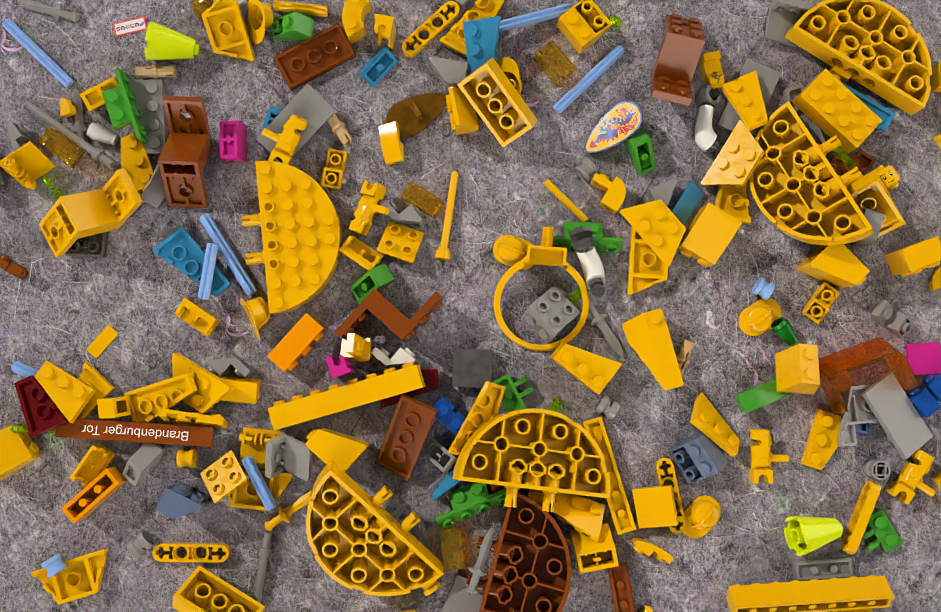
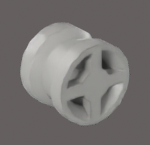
M584 158L582 164L574 168L577 175L586 182L590 180L592 174L598 172L596 165L588 158Z

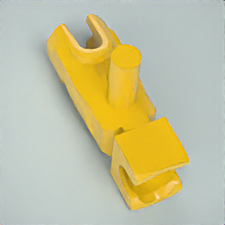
M293 114L283 125L284 130L282 133L276 134L266 128L263 129L261 135L277 142L268 159L269 163L280 157L284 164H290L295 149L302 137L297 129L304 131L308 124L307 120Z
M367 180L364 181L360 191L363 195L353 214L356 219L351 220L349 230L367 236L375 213L389 214L390 210L388 207L378 205L379 200L383 201L387 190L386 187L379 183L372 184Z
M750 429V439H754L756 442L750 444L751 468H749V481L752 484H758L759 477L763 475V480L772 484L773 470L771 469V462H789V456L773 455L770 450V446H772L770 430Z
M920 449L910 456L914 463L906 462L896 481H892L886 490V493L897 496L900 492L898 500L904 504L911 502L915 495L914 490L916 487L930 497L935 494V490L923 483L922 479L929 472L934 458Z

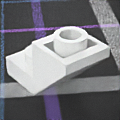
M375 347L371 352L385 365L407 364L416 361L413 358L415 354L407 347L405 349L400 347L391 359L389 358L390 353L383 347L380 349Z

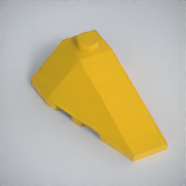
M659 308L642 313L623 323L622 328L628 344L631 348L633 347L641 361L646 364L664 391L684 386L662 309Z

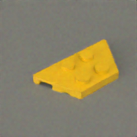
M215 0L212 6L201 14L213 53L255 61L256 58L238 0Z
M741 120L735 126L700 184L702 186H745L765 154Z
M661 199L621 209L619 212L665 265L669 267L686 227Z
M632 226L627 295L667 280L668 267Z
M180 353L172 354L173 377L192 372L197 391L182 401L197 411L207 413L213 408L215 403L223 399L227 392L234 389L233 385Z
M259 469L275 502H277L294 475L288 472H281L270 479L265 476V470ZM250 478L247 483L238 486L239 489H234V492L228 495L231 507L266 511Z
M104 548L63 561L68 567L51 578H48L45 568L34 570L31 572V575L37 577L43 583L42 587L52 595V598L58 605L98 593L101 589L108 549Z

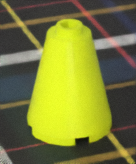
M150 21L148 23L145 36L147 47L144 49L146 60L194 59L195 55L199 56L200 44H197L195 39L156 22Z
M789 516L785 519V522H788L787 527H784L785 539L789 548L797 552L794 553L797 556H804L840 538L843 533V525L836 518Z

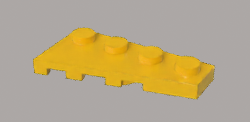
M477 0L473 7L467 10L463 17L450 28V31L439 40V43L467 57L463 22L497 16L505 0Z
M488 381L485 382L448 453L459 456L470 436L481 425L497 416L506 387Z

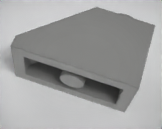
M430 56V66L444 86L447 88H459L457 84L467 76L468 62Z

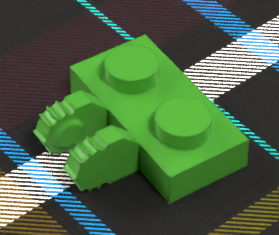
M506 374L492 382L506 387L501 401L506 412L526 408L521 397L531 393L534 389L533 387H528L521 393H518L516 386L526 383L529 380L527 376L513 383L509 374Z
M880 508L873 511L867 524L868 528L865 529L861 540H865L873 535L874 539L864 545L866 551L880 546L883 552L888 553L903 542L884 511Z

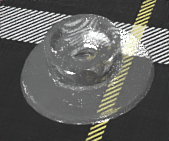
M432 505L418 508L415 513L420 517L421 522L412 528L415 535L423 540H434L441 536L445 528L440 529L436 517L443 515V512ZM425 521H431L432 525L427 527Z

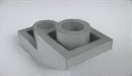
M11 120L8 122L9 138L15 151L29 142L30 139L26 135L28 131L22 124H16Z
M159 164L156 166L150 181L146 183L141 194V199L155 208L159 207L166 195Z

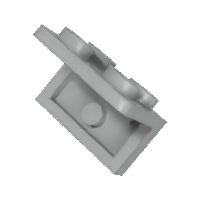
M773 0L769 7L765 39L797 47L796 44L784 38V36L797 20L816 4L810 3L808 0Z
M551 287L528 307L522 317L528 325L532 326L539 333L542 339L550 343L565 326L579 315V310L556 287Z
M284 433L266 442V477L272 479L281 472L286 471L305 481L311 479L312 451L304 442Z

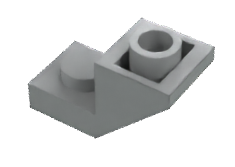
M385 200L380 204L389 208L388 216L395 223L415 225L423 223L421 218L423 214L417 207L413 208L409 205L398 214L400 210L393 202L390 204Z
M881 299L871 313L877 324L900 339H903L912 328V322L908 315L893 310L887 300Z
M240 358L209 359L206 362L210 366L208 369L216 376L218 374L225 376L233 366L235 367L233 369L234 372L240 377H250L255 372Z
M144 443L127 461L122 476L135 487L140 485L147 469L159 464L165 449L156 443Z

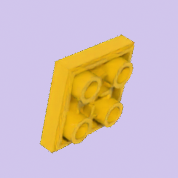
M672 485L632 489L639 528L677 526L679 524Z

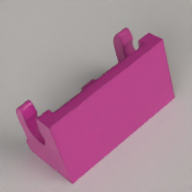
M238 120L220 121L221 160L233 163V160L241 163L247 162V125Z
M339 355L340 360L336 357H325L332 378H340L355 372L351 363L347 362L344 356Z

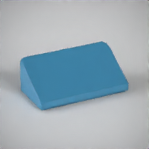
M381 47L357 74L374 88L398 62V59L387 47Z
M689 182L671 209V212L682 224H685L705 193L695 183Z

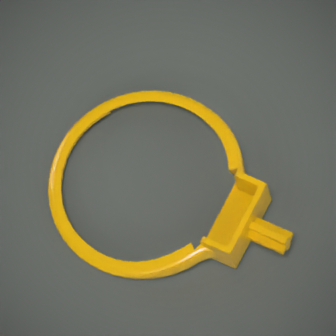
M543 226L541 246L527 245L525 258L512 265L503 274L494 293V313L500 329L515 344L534 351L553 350L560 343L567 344L581 331L589 311V295L586 284L577 270L566 261L567 248L553 247L554 227ZM523 263L564 267L565 265L567 266L565 270L572 275L581 290L583 307L580 319L571 333L556 342L549 344L526 342L513 334L503 320L500 307L503 288L515 272L525 267Z

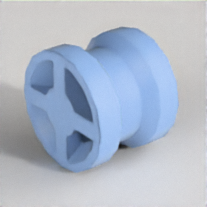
M760 277L754 284L751 293L760 295L761 299L766 301L773 293L775 284L772 282L768 283L765 278Z
M60 553L41 564L42 568L47 570L48 578L53 577L68 567L66 563L61 561Z

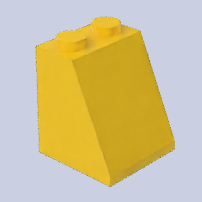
M707 203L698 210L678 249L681 250L680 253L689 258L692 256L697 259L698 264L704 267H711L715 265L743 222L713 204Z
M844 244L833 246L819 245L795 268L801 273L840 289L845 287L851 288L854 285L859 286L867 279L865 276L870 272Z
M797 344L775 354L777 392L815 394L820 386L818 346Z
M22 423L12 424L0 431V481L41 457L39 447L31 440L27 427Z
M325 427L313 429L306 437L308 441L305 443L326 465L332 460L344 472L371 445L368 441Z

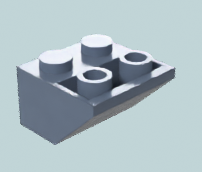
M702 432L692 435L668 451L688 484L719 473L728 463L719 446Z
M180 483L166 488L155 510L174 519L200 510L212 504L213 500L208 498V494L201 491L197 493L191 490L192 487L190 485Z

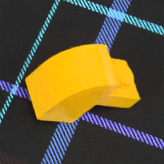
M595 173L590 184L605 192L598 206L615 215L625 199L626 190L624 183L617 176L611 182L609 181L610 178L605 174Z
M348 333L347 338L342 339L340 355L344 356L347 362L369 361L372 339L362 338L356 333Z

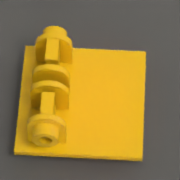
M31 141L0 160V166L23 187L31 190L37 187L36 180L56 167Z
M389 221L376 251L380 252L381 255L385 254L393 259L395 257L397 260L406 261L408 264L414 263L424 232Z
M243 427L242 434L240 433L239 441H241L240 466H243L242 460L244 458L253 456L258 468L265 469L266 442L281 434L282 431Z
M232 450L200 473L214 503L220 500L223 501L227 495L234 492V489H239L238 486L247 483L249 479L247 472H243Z

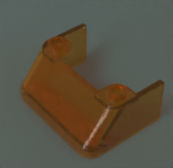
M874 338L818 359L820 384L834 415L848 412L840 392L848 390L852 385L849 372L879 361H885L888 369L894 372L903 390L918 387L906 357L883 338Z

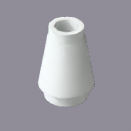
M92 122L87 130V136L93 141L114 146L118 140V135L100 123Z

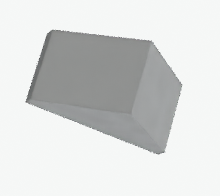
M672 179L649 189L646 192L649 201L661 199L668 207L678 180Z
M865 207L862 213L873 228L874 234L855 241V243L863 246L877 241L885 216L884 213Z
M433 439L422 453L444 474L448 472L458 458L457 455L448 453L449 449L436 439Z

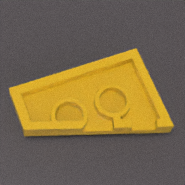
M160 408L158 415L168 424L215 427L216 429H227L228 421L220 414H211L210 416L199 412L189 413Z

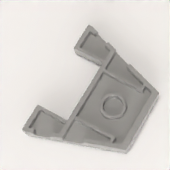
M871 385L847 386L845 388L837 447L857 445L855 424L879 422L861 395Z

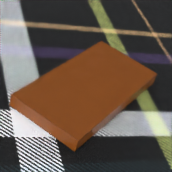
M337 23L312 36V38L306 39L274 56L273 59L288 87L293 91L352 60L357 55L340 24Z
M402 394L375 464L410 480L438 409L406 394Z

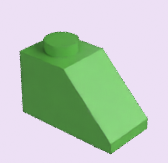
M640 128L635 135L625 141L626 150L639 176L656 169L651 138Z
M384 263L365 273L350 287V290L360 304L373 289L379 292L395 279Z

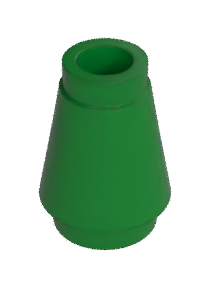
M780 317L771 324L772 331L789 346L798 341L788 319Z

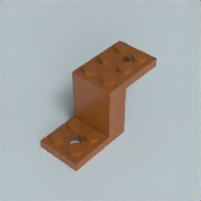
M666 14L664 19L665 34L651 75L652 97L690 106L692 101L690 84L705 44L703 24L696 18H689L688 20L682 18L679 14Z
M164 96L162 101L170 134L158 158V164L168 204L172 207L207 208L209 202L202 173L213 143L204 97ZM182 113H188L191 118H186ZM182 188H186L190 192H185Z
M373 289L334 333L342 339L347 338L348 333H356L357 330L355 328L360 323L364 324L369 319L370 315L368 314L371 312L402 341H410L417 334L415 331L419 325L423 327L429 321L428 315L432 311L436 313L443 305L441 302L443 299L436 291L409 320L376 289Z

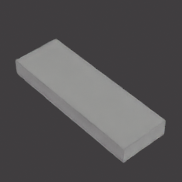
M850 556L792 560L793 580L809 581L811 579L824 580L854 576L852 557Z

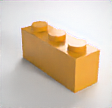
M306 313L267 357L284 372L289 370L292 372L299 365L298 360L310 353L313 343L315 341L318 343L325 336L323 332L326 329L310 314Z
M116 466L106 468L61 510L73 524L81 522L128 480L122 476V473Z

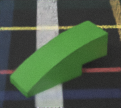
M775 378L736 393L734 396L741 413H747L792 393L777 392Z

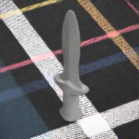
M19 0V4L27 9L54 16L56 22H59L61 18L72 20L73 23H77L80 19L77 11L73 13L65 11L60 3H58L57 7H52L36 1Z
M74 89L72 105H75L77 114L74 115V129L70 130L85 140V133H87L89 127L86 128L84 125L83 104L78 89ZM77 145L76 149L78 151H86L85 149Z
M589 300V313L593 317L590 325L595 324L598 326L609 345L622 356V347L605 322L604 316L607 314L600 315L593 305V300Z
M492 527L488 530L482 541L476 564L473 568H468L473 573L470 584L466 588L470 595L477 593L480 576H487V573L484 572V565L493 542L494 529Z

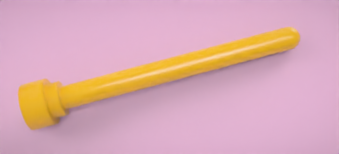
M457 171L451 173L441 245L435 253V259L450 261L451 255L448 243L459 176Z

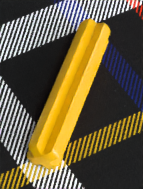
M280 0L273 1V10L275 12H297L302 15L318 17L328 16L327 6Z

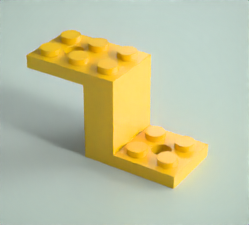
M122 168L115 172L102 189L59 197L39 223V226L57 258L63 256L79 238L119 229L143 201L132 182V178L128 175L126 169Z

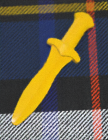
M311 491L301 496L291 506L284 509L279 507V514L272 520L265 521V529L272 532L273 528L283 520L290 523L289 518L292 514L308 504Z

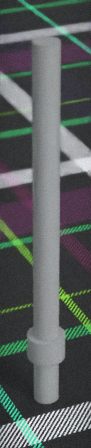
M30 101L25 104V108L85 149L95 160L103 162L110 168L115 166V161L106 156L105 152L100 148H95Z
M268 531L264 532L263 544L259 550L260 563L254 593V600L259 603L262 600L268 557H271L272 548H270L272 532Z

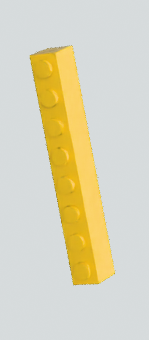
M413 362L403 364V369L395 371V367L383 370L384 374L379 376L376 373L366 375L365 380L359 382L358 378L346 381L347 385L340 387L339 384L328 386V391L322 392L321 389L311 391L310 396L304 398L303 394L291 397L292 401L285 403V400L273 402L274 406L268 408L273 430L275 431L426 387L420 365H414Z
M885 575L851 576L849 578H830L825 580L811 579L809 581L793 580L781 583L775 581L766 584L753 583L751 585L734 584L728 587L726 594L730 612H827L885 608L890 606L894 598Z

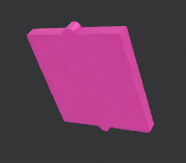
M940 342L905 344V361L907 362L909 376L941 373Z

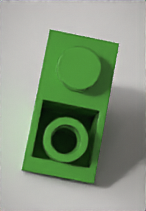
M297 12L274 19L272 38L303 41L312 38L314 19Z

